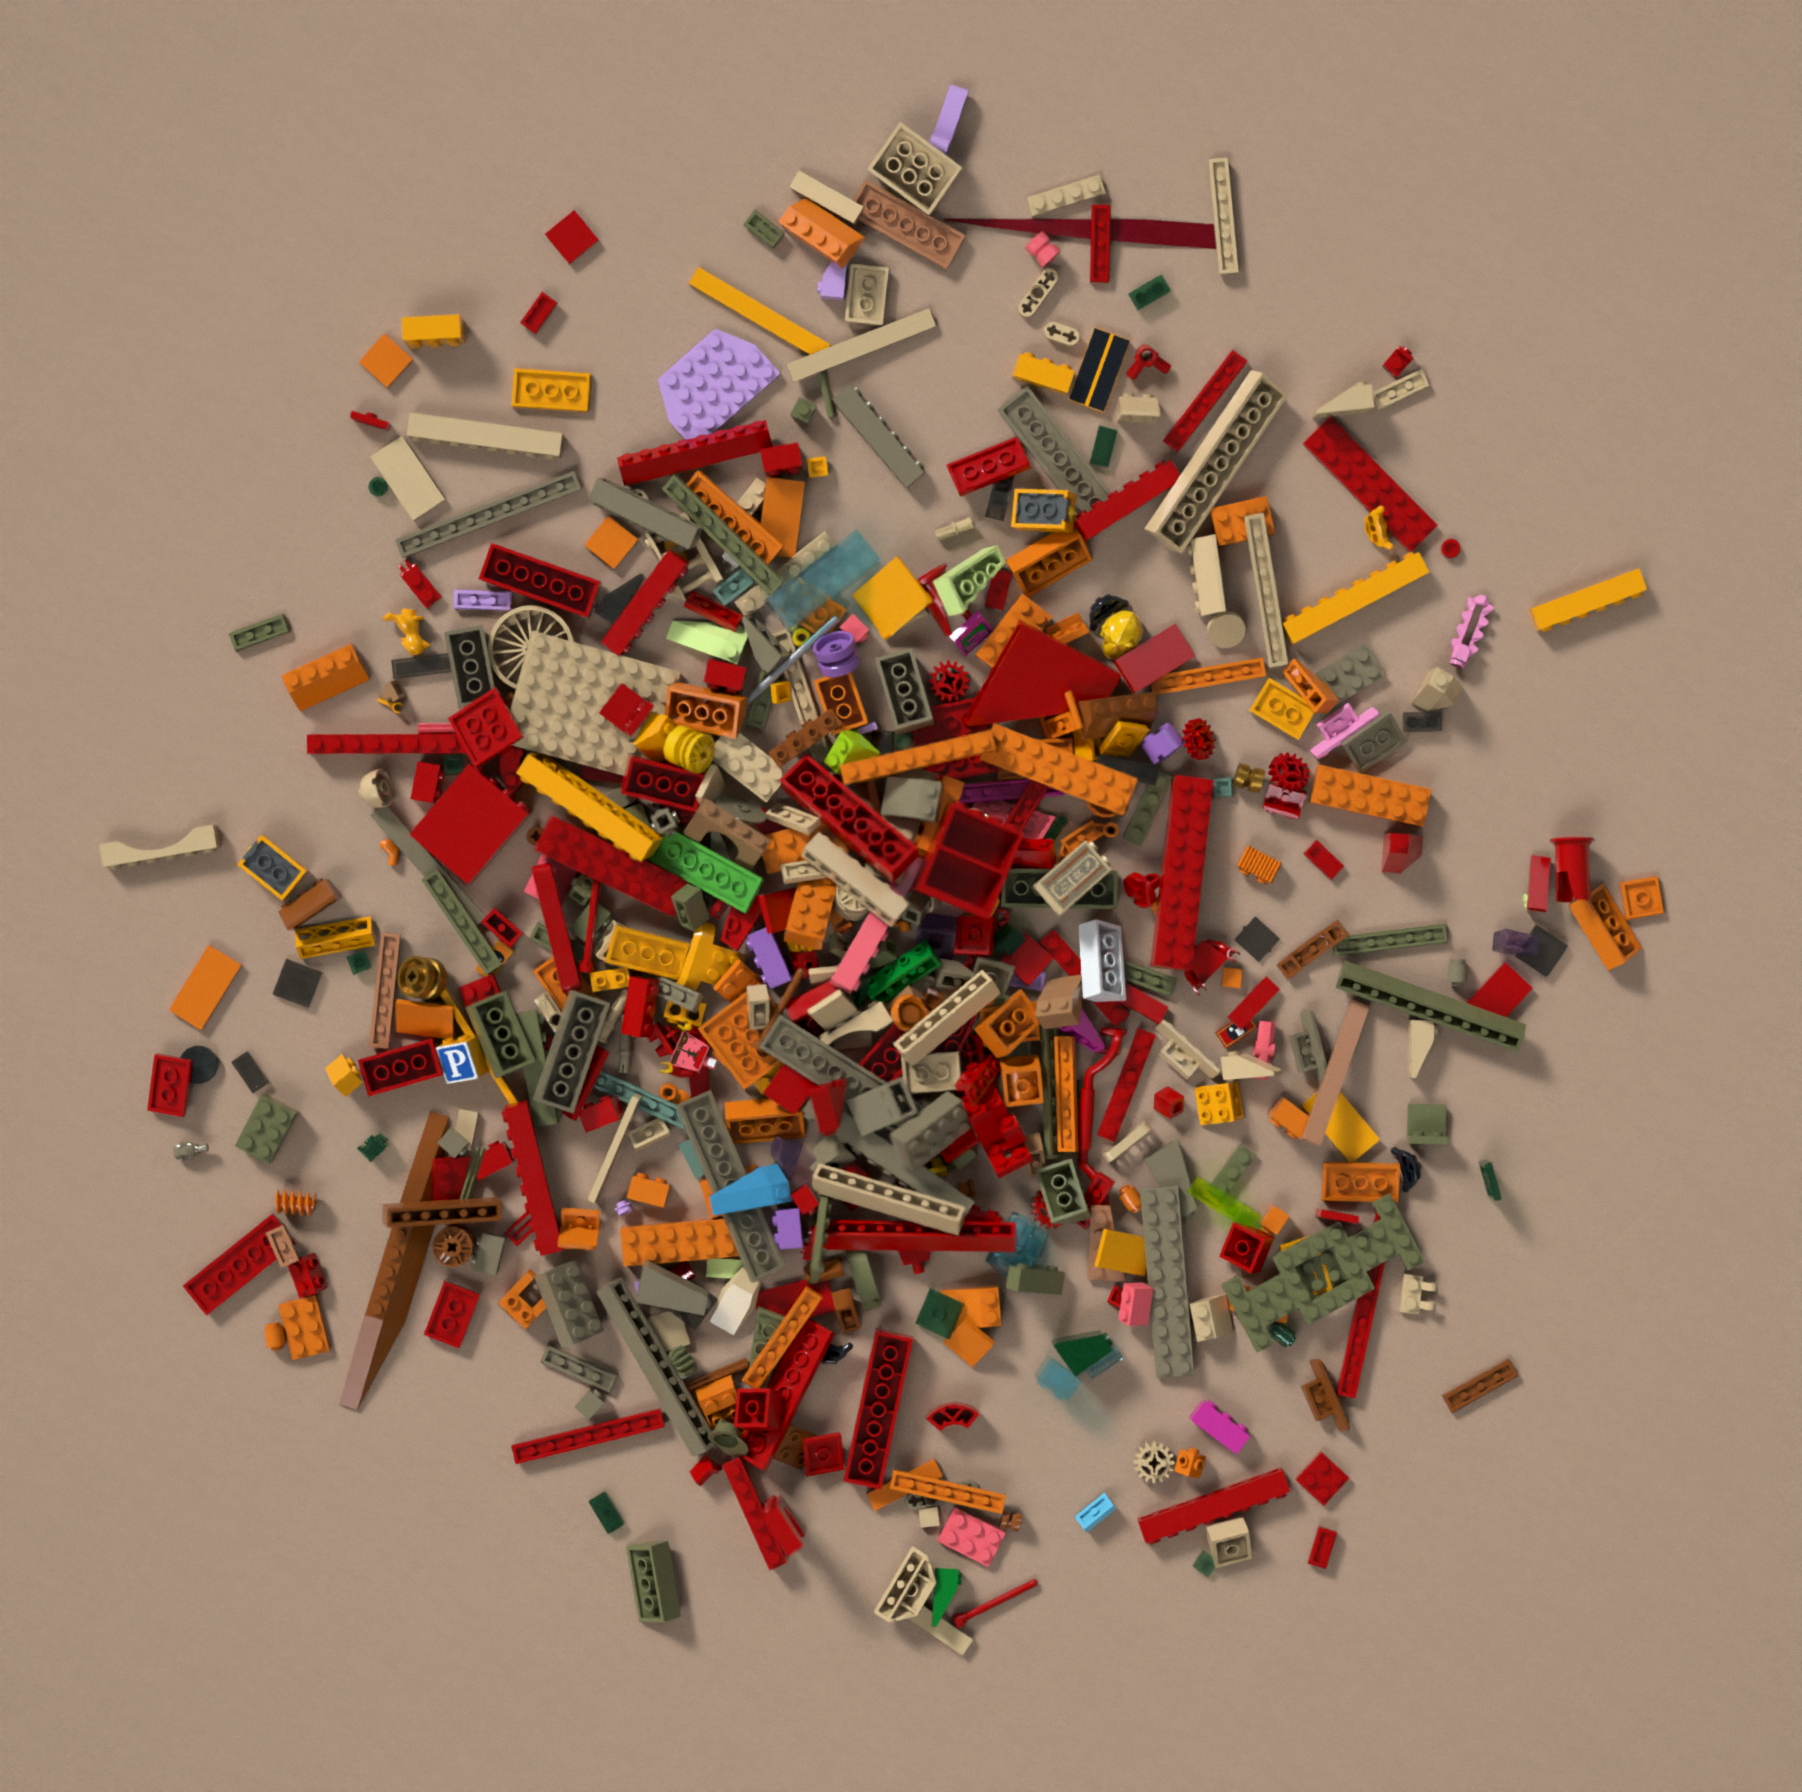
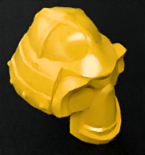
M1121 610L1112 613L1111 616L1106 618L1100 633L1104 637L1102 642L1103 654L1108 659H1117L1123 656L1125 651L1130 652L1139 646L1138 644L1142 639L1144 629L1141 620L1134 612Z

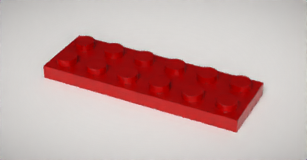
M274 1213L183 1285L184 1289L206 1316L277 1260L266 1235V1232L283 1225ZM289 1233V1236H290V1238H291V1240H292V1242H293V1245H296V1244H297L296 1240H295V1239L291 1236V1234Z

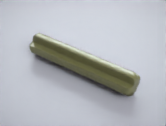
M482 1147L475 1149L460 1199H471L477 1175L486 1151Z

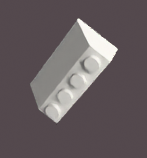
M1096 919L1080 924L1079 940L1083 999L1095 1002L1126 1000L1121 926Z

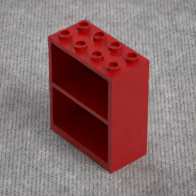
M468 764L409 834L468 885H472L531 816V813L528 812L530 808L522 801L516 802L514 794H511L507 789L502 790L499 787L501 783L491 776L488 778L484 775L486 771L481 766L476 768L472 764Z
M953 801V803H947L912 889L989 920L1024 833L1020 832V827L1008 823L1003 825V820L994 816L984 817V812L972 808L968 810V805Z

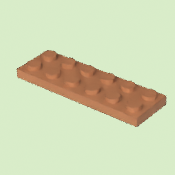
M866 179L853 199L854 202L865 208L858 221L945 270L948 269L966 236Z

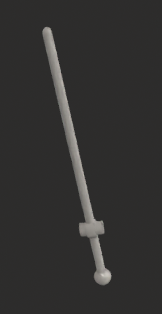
M837 616L832 617L747 695V706L810 649L819 638L824 636L839 621V618ZM702 732L703 734L710 735L713 738L714 743L717 742L718 738L715 736L716 734Z

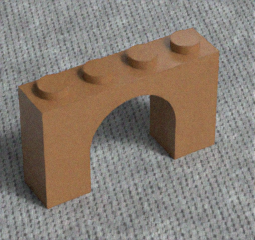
M705 798L683 832L698 843L710 831L720 832L728 836L738 848V855L733 862L751 871L771 841L707 798Z

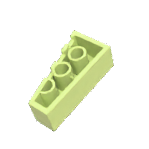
M998 545L983 548L933 581L949 616L964 613L968 604L975 600L978 592L986 587L988 580L993 578L1005 564Z

